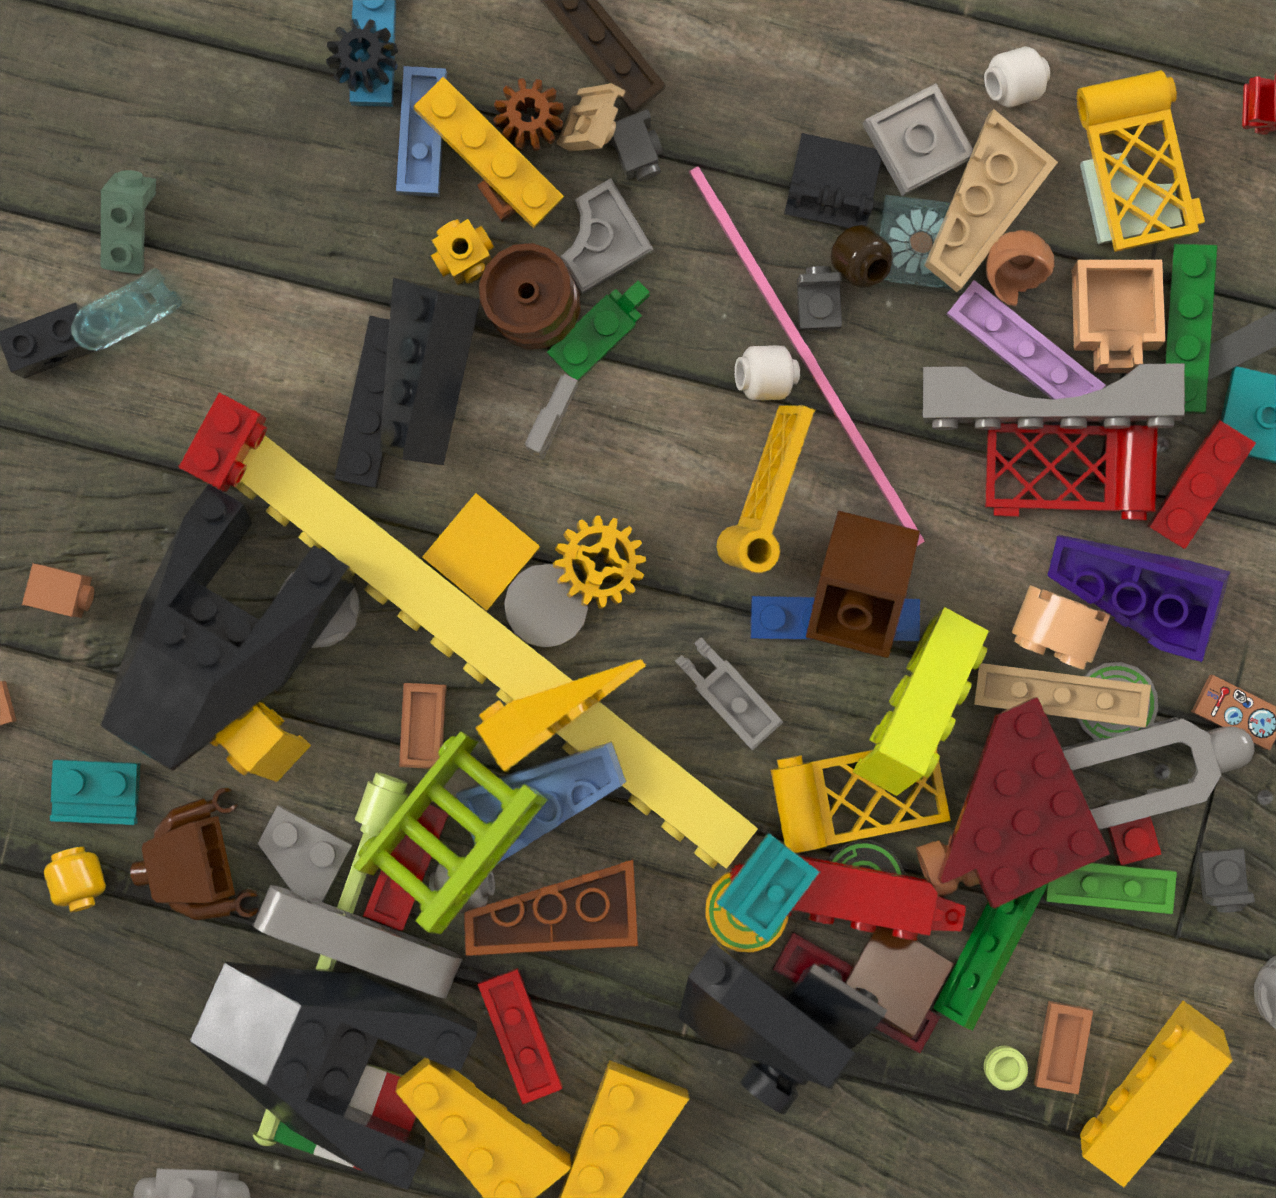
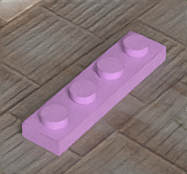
M973 280L946 314L1051 399L1078 397L1105 387L1104 383L975 280Z

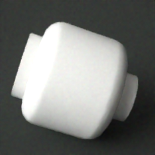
M1028 46L994 56L984 76L985 87L993 100L998 101L999 104L1007 108L1014 107L1042 97L1046 90L1047 81L1050 78V67L1045 58Z
M751 346L746 349L742 357H738L735 363V382L737 388L744 391L747 398L751 400L785 399L790 394L792 386L799 382V363L796 359H792L790 352L784 346Z

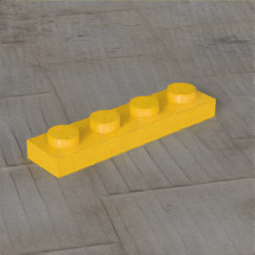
M444 76L414 105V111L533 229L563 200L564 196Z

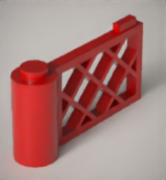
M1001 424L1000 429L988 430L985 508H994L993 516L1019 517V509L1121 512V520L1146 521L1147 513H1154L1156 509L1158 428L1130 425L1129 428L1110 429L1104 428V426L1063 429L1061 425H1043L1042 429H1019L1018 424ZM997 433L1015 434L1025 445L1009 462L996 450ZM1023 434L1038 435L1030 442ZM1045 434L1057 435L1068 447L1052 463L1033 446ZM1065 435L1081 436L1072 443ZM1087 436H1106L1105 454L1094 465L1076 447ZM1028 450L1046 467L1029 484L1012 467ZM1071 451L1088 468L1072 485L1054 467ZM997 458L1004 467L995 474ZM1103 461H1105V476L1097 469ZM1007 470L1024 487L1013 499H994L995 481ZM1049 471L1067 489L1056 500H1044L1032 488ZM1093 473L1104 484V502L1086 501L1075 487L1089 474ZM1028 491L1036 500L1020 498ZM1071 493L1078 501L1061 500Z

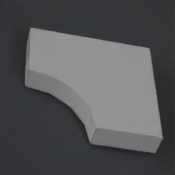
M611 178L575 199L580 214V231L573 246L561 255V259L572 275L580 292L584 294L654 252V249Z

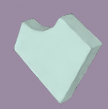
M1117 153L1110 156L1118 160L1122 153ZM1125 157L1122 163L1131 168ZM1093 159L1082 161L1080 167L1098 245L1110 243L1112 239ZM1106 163L1109 174L1113 167ZM1118 170L1110 181L1112 192L1125 200H1128L1138 184ZM1156 184L1167 192L1172 184ZM1142 186L1131 204L1153 216L1163 198ZM1167 202L1157 220L1171 229L1178 228L1183 225L1180 209ZM1115 203L1117 213L1119 214L1122 207ZM1126 211L1120 221L1123 239L1140 236L1147 223ZM1151 227L1148 234L1160 231L1154 227Z

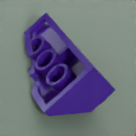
M1058 535L1047 576L1087 603H1093L1115 617L1114 620L1125 628L1127 626L1148 639V643L1157 649L1202 662L1221 609L1231 572L1190 560Z

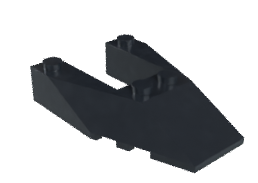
M210 484L207 485L184 516L142 600L101 722L103 729L171 771H174L217 738L216 734L234 720H241L253 711L252 707L271 692H278L282 689L356 586L348 565L313 545L260 620L207 589L206 586L252 525L243 503Z
M225 962L190 1042L289 1129L363 1172L408 1190L425 1152V1137L351 1107L349 1103L378 1038L460 1072L478 1031L477 1021L361 972L342 973L324 971V969L307 968L304 970L279 968V966Z

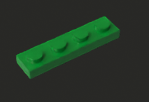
M1174 244L1166 364H1184V413L1206 414L1217 245Z
M1049 883L996 908H992L989 902L986 904L933 1009L973 1031Z

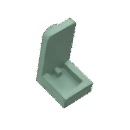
M124 170L114 173L101 189L100 265L103 269L140 274L143 271L145 208L156 195L155 178L143 177V174L138 171Z

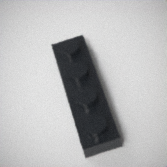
M370 316L334 479L377 489L385 452L380 451V437L390 320Z

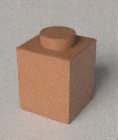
M33 563L22 605L70 617L82 618L83 611L90 609L94 598V587L90 586L92 577Z

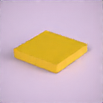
M475 493L422 558L488 611L541 547Z

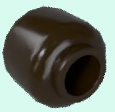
M857 225L843 231L837 237L832 246L830 257L832 266L837 272H841V275L854 286L866 288L882 282L888 276L894 256L892 247L883 237L870 227Z

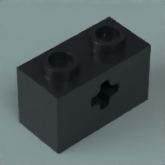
M76 302L0 331V345L11 373L24 379L102 349L88 310Z

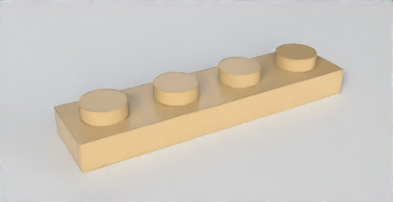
M981 663L974 705L1010 709L1031 698L1038 697L1045 714L1146 728L1151 685Z

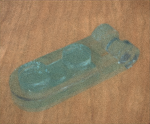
M153 268L139 279L80 309L71 324V334L82 347L89 350H102L173 313L182 305L183 301L175 291H169L163 283L165 281L164 276L157 268ZM151 293L157 302L150 305L144 295Z

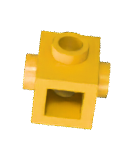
M456 219L438 229L436 232L438 237L432 240L437 252L432 254L431 257L442 276L445 277L451 274L457 285L463 281L471 283L482 277L486 265L491 261L488 251L494 248L483 227L479 226L474 229L469 219L462 223ZM467 242L469 247L466 253L456 254L453 251L454 248Z

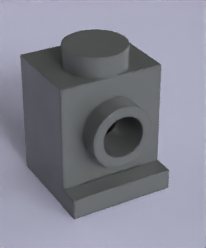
M648 109L616 121V129L611 140L627 180L637 177L638 181H644L661 173L657 155L663 154V150L656 131H647V128L651 127V115Z

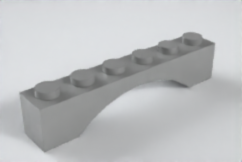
M1140 364L1126 376L1101 390L1078 397L1061 399L1030 398L1004 391L983 380L967 367H923V419L925 423H932V429L955 430L958 429V423H975V429L995 430L1001 428V422H1018L1019 429H1042L1043 422H1061V428L1083 429L1087 428V422L1104 421V428L1110 429L1129 428L1130 421H1148L1149 428L1174 427V421H1181L1184 417V364Z

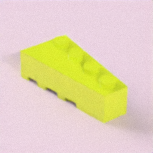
M946 607L930 620L906 667L907 670L912 672L911 677L905 675L897 688H895L889 700L890 705L895 708L893 712L889 710L880 724L876 725L869 741L876 745L870 754L864 759L860 758L853 773L896 796L923 776L928 778L932 774L940 757L935 753L940 740L945 741L948 738L956 722V719L951 717L956 704L960 706L964 702L971 689L972 683L967 681L972 669L976 670L980 666L987 653L988 648L983 646V643L989 632L988 630Z

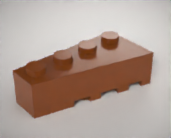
M633 860L464 912L466 956L638 946Z

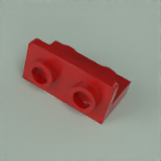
M219 392L182 459L179 468L227 493L230 485L235 488L243 478L247 468L243 461L251 448L256 450L263 441L267 432V427L264 426L267 418L261 413Z

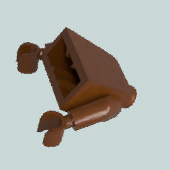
M221 788L215 792L211 800L206 801L204 798L170 810L154 829V838L143 843L141 849L144 860L136 861L131 865L130 876L136 886L149 885L152 899L155 902L169 903L172 910L193 920L227 917L233 911H237L243 917L254 916L259 908L244 909L240 905V901L244 897L258 896L255 890L245 889L238 893L236 899L228 898L235 895L219 817H211V813L215 811L230 814L237 809L238 804L227 809L221 808L218 804L219 797L222 794L230 793L233 790Z

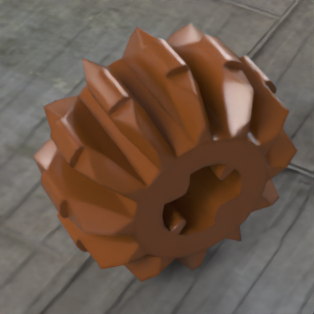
M520 78L518 80V92H515L509 86H505L503 93L507 100L495 101V109L502 114L494 117V124L496 127L504 128L501 134L508 141L517 136L515 140L517 150H522L525 147L526 140H531L533 150L538 151L540 150V137H543L546 142L552 144L555 141V136L550 129H563V120L557 117V115L564 112V106L562 102H553L557 96L554 88H549L542 93V80L536 79L532 89H527L525 79ZM526 108H535L538 118L534 119L531 116L532 122H524L520 112L523 110L527 113Z

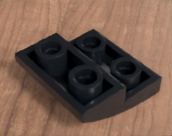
M813 964L802 972L796 985L786 990L784 995L852 1049L879 1024L887 1010L877 1004L879 999L871 992L859 987L853 989L842 982V975L833 968L820 964L819 967Z

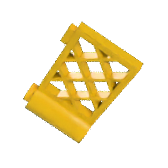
M1162 70L1082 87L1077 91L1078 113L1080 121L1087 132L1114 252L1194 235L1199 232L1198 225L1205 222L1200 199H1191L1171 114V103L1175 102L1177 97L1175 82L1172 77H1166ZM1162 123L1165 141L1159 151L1138 139L1145 126ZM1138 128V129L1136 130V132L1134 133V135H1132V134H1130L1129 132L1126 131V130ZM1114 133L1128 142L1118 160L1103 151L1100 136ZM1132 146L1154 158L1143 176L1122 163ZM1166 148L1168 149L1169 158L1163 154ZM1158 161L1173 170L1175 181L1168 192L1147 179ZM1106 163L1113 167L1109 174ZM1117 170L1138 183L1128 200L1112 192L1110 181ZM1142 186L1163 198L1153 216L1131 204ZM1176 188L1179 198L1172 195ZM1167 202L1182 210L1185 226L1171 229L1157 220ZM1115 203L1122 207L1119 214L1117 213ZM1126 211L1147 223L1140 236L1123 239L1120 221ZM1151 227H1154L1160 231L1148 234Z
M805 406L778 407L738 525L726 528L721 532L717 540L716 548L718 555L729 566L762 573L770 570L778 561L780 548L772 532L815 410Z
M873 750L803 763L802 755L778 759V768L771 769V776L785 846L793 852L799 853L823 848L828 845L951 821L939 760L931 774L933 788L926 784L928 778L923 776L915 782V787L903 804L887 793L885 789L853 773L854 769L846 765L858 762L860 758L864 759ZM839 766L852 775L839 795L826 787L822 769ZM857 779L876 791L863 812L844 799ZM922 788L935 796L938 814L922 817L909 808ZM827 794L835 799L831 807L829 806ZM881 796L900 808L892 822L881 825L869 816ZM840 804H842L860 817L851 831L835 834L832 817ZM906 812L914 817V819L901 821ZM865 820L874 826L860 829Z

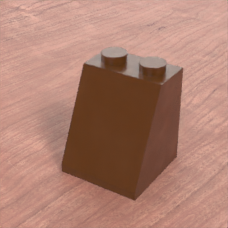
M838 510L822 567L806 638L889 658L906 597L920 531Z

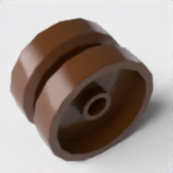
M516 244L497 253L486 265L479 282L480 302L489 320L511 344L528 350L548 348L562 341L575 327L581 311L580 292L565 263L552 250L537 244Z

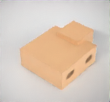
M1077 260L1072 268L1074 351H1093L1094 373H1130L1138 365L1143 364V351L1159 350L1165 342L1162 260Z

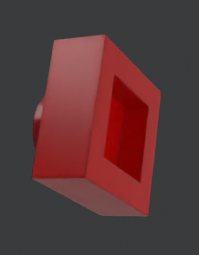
M1151 816L1107 828L1118 865L1122 866L1161 855Z

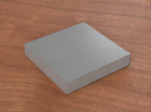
M937 84L865 119L862 123L902 197L968 163L973 152L972 146Z

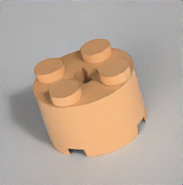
M1030 585L1011 633L1016 635L1014 642L1020 644L1019 646L1044 655L1046 648L1055 651L1054 657L1060 659L1061 662L1084 670L1087 662H1093L1110 615L1100 610L1096 611L1088 608L1087 605L1044 589L1041 592V589Z

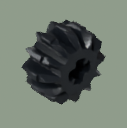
M352 18L350 21L351 31L347 33L340 26L335 30L341 41L332 40L327 42V48L333 55L326 59V63L330 69H337L334 78L339 84L348 80L350 91L356 92L361 82H364L367 91L372 93L374 91L373 80L378 79L382 84L386 85L389 83V78L384 70H397L398 64L391 57L398 53V47L396 43L388 42L391 34L387 28L377 31L375 21L369 19L364 28L361 29L357 19ZM359 50H363L364 54L368 51L370 58L365 62L358 58L357 62L355 54Z

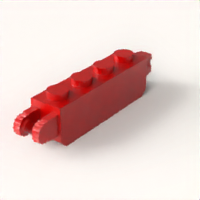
M799 855L816 868L819 874L787 915L789 917L792 916L793 910L809 913V920L824 924H834L835 918L850 920L851 928L866 932H876V926L893 929V936L909 940H917L918 934L930 936L931 930L962 931L966 906L937 896V891L926 879ZM739 862L738 865H735L733 868L731 867L732 871L729 872L731 874L729 877L731 882L745 862L743 864Z

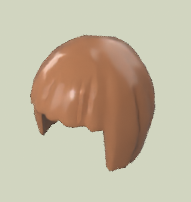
M1017 230L1000 236L998 241L991 247L986 258V275L997 297L1007 305L1016 306L1019 291L1025 292L1027 289L1038 287L1040 283H1044L1047 277L1052 274L1055 263L1054 254L1045 240L1031 231Z

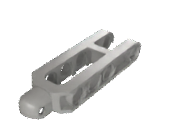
M1177 717L1155 722L1151 727H1140V730L1137 731L1136 729L1128 730V733L1105 739L1102 737L1099 738V741L1091 739L1061 747L1071 770L1177 742H1182L1191 747L1197 770L1193 777L1188 779L1189 783L1167 789L1152 788L1147 790L1148 794L1131 799L1107 800V805L1090 809L1099 830L1206 802L1221 777V773L1236 770L1247 765L1254 754V742L1251 736L1243 729L1228 726L1204 731L1183 718L1178 719Z

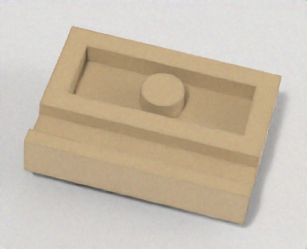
M612 83L579 89L577 95L582 97L579 105L571 107L556 144L568 151L599 149L606 145L616 129L614 118L618 108L613 105L616 98L624 97L626 91Z

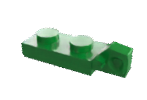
M639 280L623 295L615 289L609 296H604L575 324V327L562 341L554 344L547 351V354L568 376L579 382L636 327L635 323L642 317L636 309L650 297V292Z

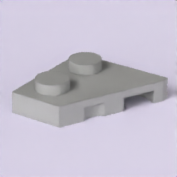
M281 805L276 807L258 842L260 848L291 891L320 902H324L354 845L350 841Z

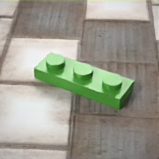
M1092 862L1049 882L1044 891L1043 900L1046 902L1173 914L1177 872L1173 870Z

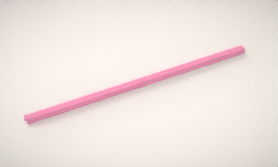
M699 166L689 171L690 176L903 527L918 530ZM921 534L919 535L917 546L925 542Z

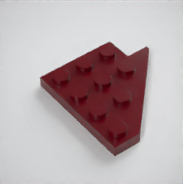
M1038 697L1031 698L995 715L938 875L939 882L945 884L974 870L992 908L1001 906L1110 854Z

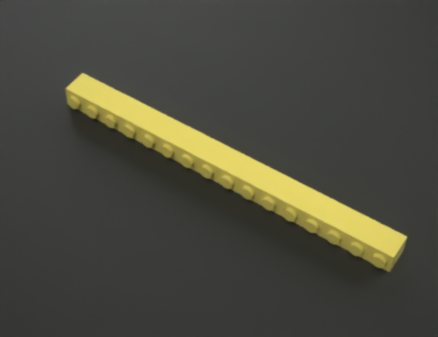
M266 435L256 450L252 448L249 450L243 461L247 465L245 474L235 488L252 501L257 495L270 504L266 512L283 526H286L291 521L303 532L298 538L310 548L313 545L319 549L324 547L336 559L348 565L352 576L356 573L369 583L364 589L369 595L382 605L389 599L401 609L397 617L416 632L423 626L434 635L430 643L449 658L455 652L467 662L463 669L478 682L483 684L488 678L498 686L500 690L496 693V696L503 702L508 704L573 681ZM599 701L557 732L566 741L562 748L570 755L612 742L626 780L622 786L632 793L628 801L647 816L652 810L665 820L661 827L679 842L686 836L696 844L698 848L694 854L713 869L718 863L727 869L758 830L754 824Z

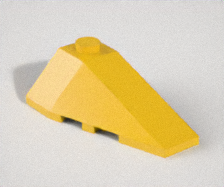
M639 659L512 701L506 706L499 700L479 715L483 723L477 726L476 729L499 765L506 771L646 665Z

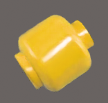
M75 847L51 855L52 862L45 867L44 876L52 903L57 906H69L70 913L95 906L94 898L101 895L106 888L98 856L91 852H85L84 847Z

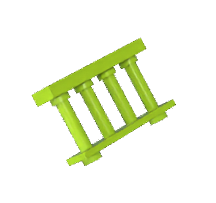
M461 731L457 736L450 737L442 745L438 753L440 758L378 836H373L364 843L358 853L360 858L353 866L359 872L374 875L380 868L421 904L420 910L423 912L416 919V922L426 931L436 934L443 933L548 800L536 789L525 784L520 789L516 788L513 790L470 754L479 742ZM459 767L502 803L501 808L503 811L493 823L488 822L486 824L444 788ZM432 801L475 836L474 842L476 845L466 857H458L417 822ZM405 835L410 837L448 870L447 876L449 879L439 891L429 889L390 855Z

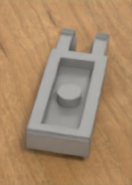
M701 637L694 644L697 646L698 652L716 667L708 677L704 679L696 671L695 665L688 658H684L683 655L676 659L675 662L697 685L695 689L747 746L754 750L783 721L727 660L723 661Z

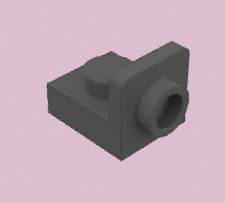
M829 266L806 268V274H800L796 281L799 331L841 329V272L831 273V267Z
M1233 848L1198 852L1204 903L1216 906L1217 912H1238L1243 910V904L1255 902L1254 893L1248 891L1244 849Z

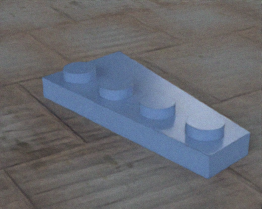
M612 742L500 777L513 790L516 788L520 789L525 784L536 789L548 800L497 864L626 782ZM480 784L462 789L456 793L458 800L486 824L488 822L493 823L503 811L501 808L502 803Z

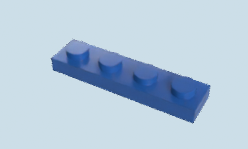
M752 596L750 638L810 639L806 638V633L815 597ZM920 599L904 600L893 641H920Z

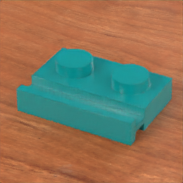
M53 760L51 783L52 814L50 815V821L138 824L137 805L139 804L140 763Z
M768 833L717 900V904L768 942L819 874V871Z

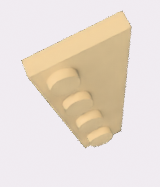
M994 109L986 118L924 265L956 292L966 284L988 255L993 244L1004 234L1058 163V161Z

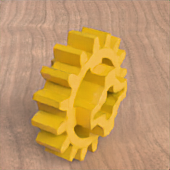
M595 516L591 527L581 519L577 522L579 533L576 534L574 531L567 529L563 535L569 542L568 545L558 543L555 548L558 553L563 555V559L554 561L553 567L564 570V574L557 582L558 584L569 582L572 587L569 589L567 596L571 598L577 593L582 594L581 605L587 606L591 599L594 598L598 608H604L608 597L617 605L622 602L620 591L622 590L629 595L633 594L636 589L630 581H640L644 577L642 572L636 570V565L643 564L646 561V557L635 554V550L642 542L641 540L630 542L627 537L630 535L632 528L628 526L620 532L616 529V518H613L607 526H604L601 517ZM600 535L595 545L590 547L577 545L588 536ZM616 542L622 547L626 560L620 559L614 547ZM598 553L604 554L603 561L609 564V567H604L600 572L594 570L595 562L589 560ZM572 563L580 567L585 577L583 583L577 578ZM608 577L622 579L612 588L599 590L602 581Z

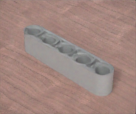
M275 885L270 886L254 923L256 929L267 935L440 998L447 997L463 959L457 953L444 947Z

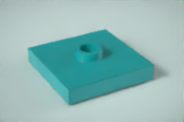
M1236 366L1231 371L1220 420L1256 442L1247 457L1276 463V375Z

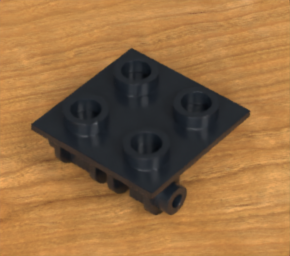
M802 133L784 215L848 229L857 225L867 226L873 208V196L881 164V157L877 150L871 147Z

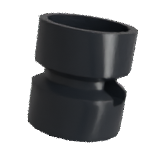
M753 1063L740 1083L765 1105L785 1115L799 1096L796 1087L798 1085H806L808 1080L762 1063Z

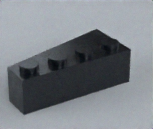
M393 277L380 451L401 460L444 465L480 299L437 286Z

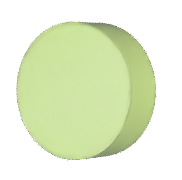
M1003 1045L992 1049L987 1054L984 1061V1072L987 1079L996 1088L1013 1090L1021 1086L1028 1074V1064L1025 1057L1017 1049Z

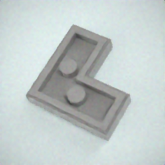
M565 374L561 375L546 408L544 407V409L540 410L525 442L530 455L541 460L544 459L579 386L578 380Z

